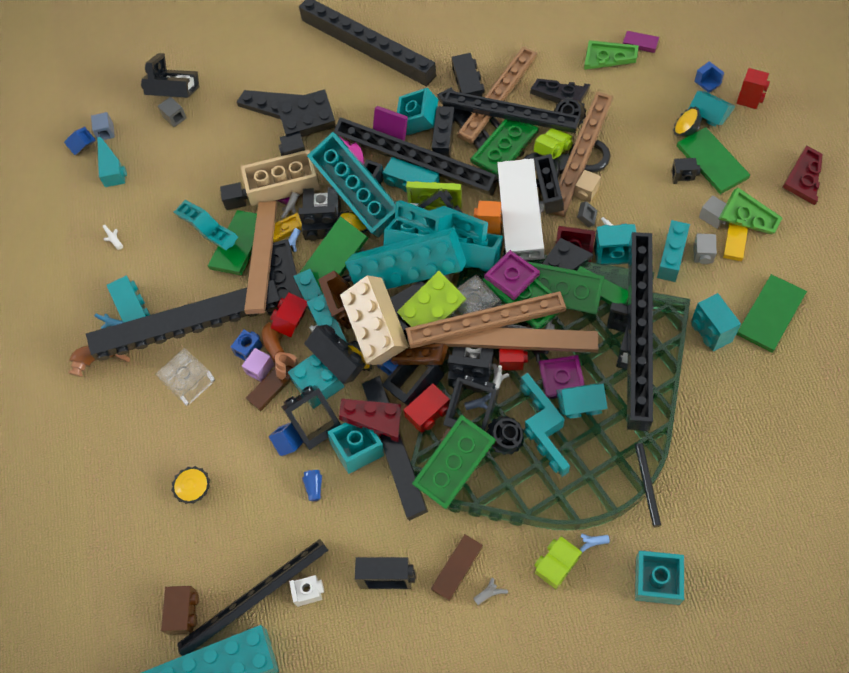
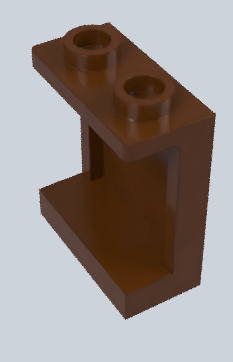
M332 271L319 278L318 281L331 316L344 327L350 329L352 326L340 294L349 289L351 285L336 271Z

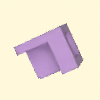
M255 348L243 363L242 368L247 375L262 382L274 366V362L271 356Z

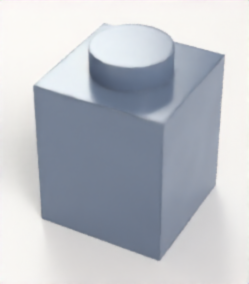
M108 112L91 116L92 131L96 138L101 137L103 140L115 138L113 122Z

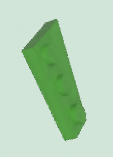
M589 40L584 70L636 63L639 45Z
M736 188L732 192L718 220L773 234L776 232L782 217L740 188Z

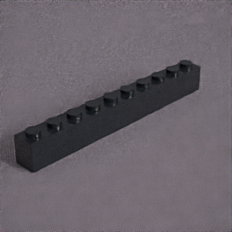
M305 0L299 6L303 22L427 87L436 77L435 62L316 0Z
M341 117L334 130L335 134L354 144L356 142L363 148L387 157H394L439 173L440 177L491 196L494 195L499 183V178L493 173Z
M632 232L628 255L627 430L649 431L653 423L652 233Z
M273 280L268 282L265 308L267 312L278 309L277 306L280 301ZM243 288L86 333V338L91 356L95 360L102 361L109 359L110 356L115 354L124 355L129 350L144 349L153 343L162 344L170 338H182L185 334L191 332L199 333L208 327H220L225 322H237L243 317H254L259 314L245 313L247 288Z

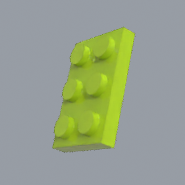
M407 181L408 203L419 204L442 188L444 191L448 190L453 198L451 202L454 206L458 205L462 210L461 184ZM439 197L424 209L433 210L446 206V204Z
M438 271L397 313L413 327L447 319L467 299Z

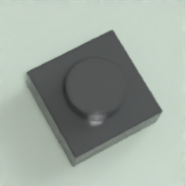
M587 201L582 202L577 218L588 227L594 226L598 210Z

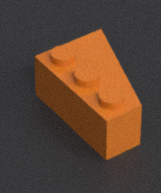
M479 201L478 208H474V217L488 222L487 233L501 235V202Z

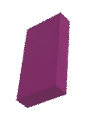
M627 31L623 44L639 45L638 50L655 53L659 37Z

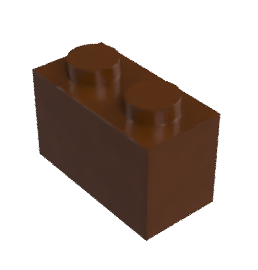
M192 586L165 587L162 632L167 635L190 634L193 632L194 627L197 625L195 605H198L199 594Z

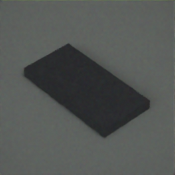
M289 240L274 242L269 281H274L279 300L281 298L285 299L288 292L303 299L293 277L297 275ZM273 311L268 312V315L271 316Z

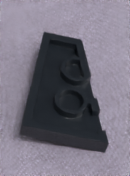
M537 78L531 87L530 94L556 103H560L562 99L567 97H575L582 102L590 89V84L584 83V86L575 85V82L560 84L557 80Z
M560 238L542 264L578 270L583 263L593 258V254Z

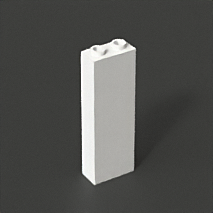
M534 159L497 162L506 253L511 250L525 261L544 259Z

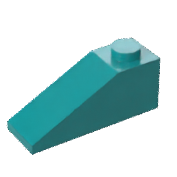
M97 137L98 168L101 182L105 187L125 184V176H127L125 166L121 165L101 137Z

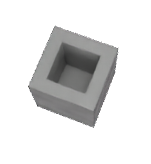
M712 196L702 207L699 218L718 229L722 223L724 225L727 223L718 220L726 203Z
M697 233L694 241V262L701 264L713 263L717 254L716 234Z

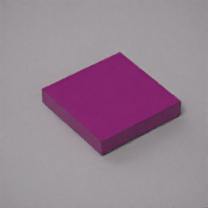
M380 106L375 107L373 129L405 141L408 117Z
M509 250L484 277L503 293L515 300L540 275V271Z
M578 355L538 361L544 393L548 399L557 398V389L585 385Z

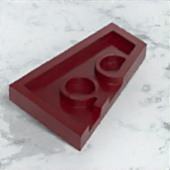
M806 145L782 188L815 205L818 202L817 191L820 186L819 174L821 172L823 154Z
M341 399L339 420L359 428H368L377 435L381 436V434L391 437V440L398 442L401 404Z

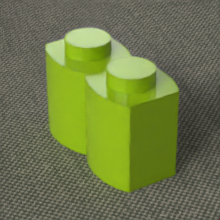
M551 128L546 134L540 135L535 140L534 152L543 156L552 154V158L555 159L561 153L570 150L573 144L572 135Z
M560 537L558 540L553 539L547 548L549 553L545 557L541 555L534 565L536 567L535 574L554 589L560 586L582 555L581 550L563 537Z

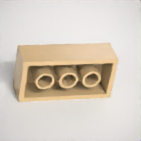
M305 150L241 166L245 189L251 206L258 205L259 202L275 201L290 197L292 192L303 194V189L314 188V191L319 190L314 165L307 157L310 151Z
M367 275L340 294L366 364L382 365L409 347L381 277Z

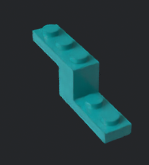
M184 200L174 211L179 218L190 223L205 239L224 250L231 248L238 238L234 232L219 225L206 210L187 200Z
M402 200L396 202L395 220L428 233L455 227L456 232L480 242L486 240L488 222L446 206L428 211Z
M311 269L294 275V280L303 299L307 300V307L317 326L326 324L331 326L335 333L346 341L337 320L331 316L324 294H322Z
M526 373L521 377L520 388L524 395L530 396L533 400V406L540 412L525 421L524 432L529 440L535 441L539 453L543 457L546 456L548 458L551 469L563 477L569 473L570 465L548 437L564 427L565 419L531 376Z

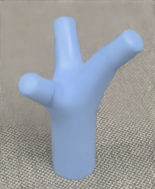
M294 228L288 239L293 252L297 251L296 240L301 233L297 228Z
M581 534L583 542L586 543L580 550L583 553L592 546L608 544L610 542L609 536H587Z

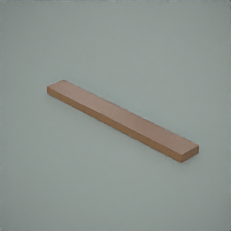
M522 47L486 94L485 98L504 101L537 57V52ZM472 113L458 131L457 138L472 144L492 116Z
M596 92L559 180L564 210L552 214L565 217L575 193V185L585 169L613 101L612 95Z
M276 201L258 203L244 309L246 314L265 313L277 212Z
M559 291L405 329L410 349L565 312L566 306Z
M494 328L436 342L435 344H446L448 347L598 353V331Z

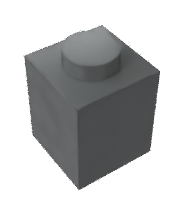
M172 97L158 105L162 117L173 127L187 119L183 108Z

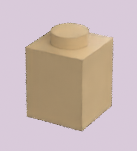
M584 170L575 185L574 196L580 200L591 202L600 186L601 176Z

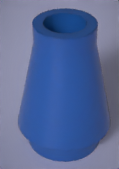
M320 470L305 471L302 480L308 500H321L322 475H320Z

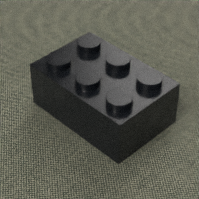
M325 89L276 103L286 135L300 132L301 137L336 127Z

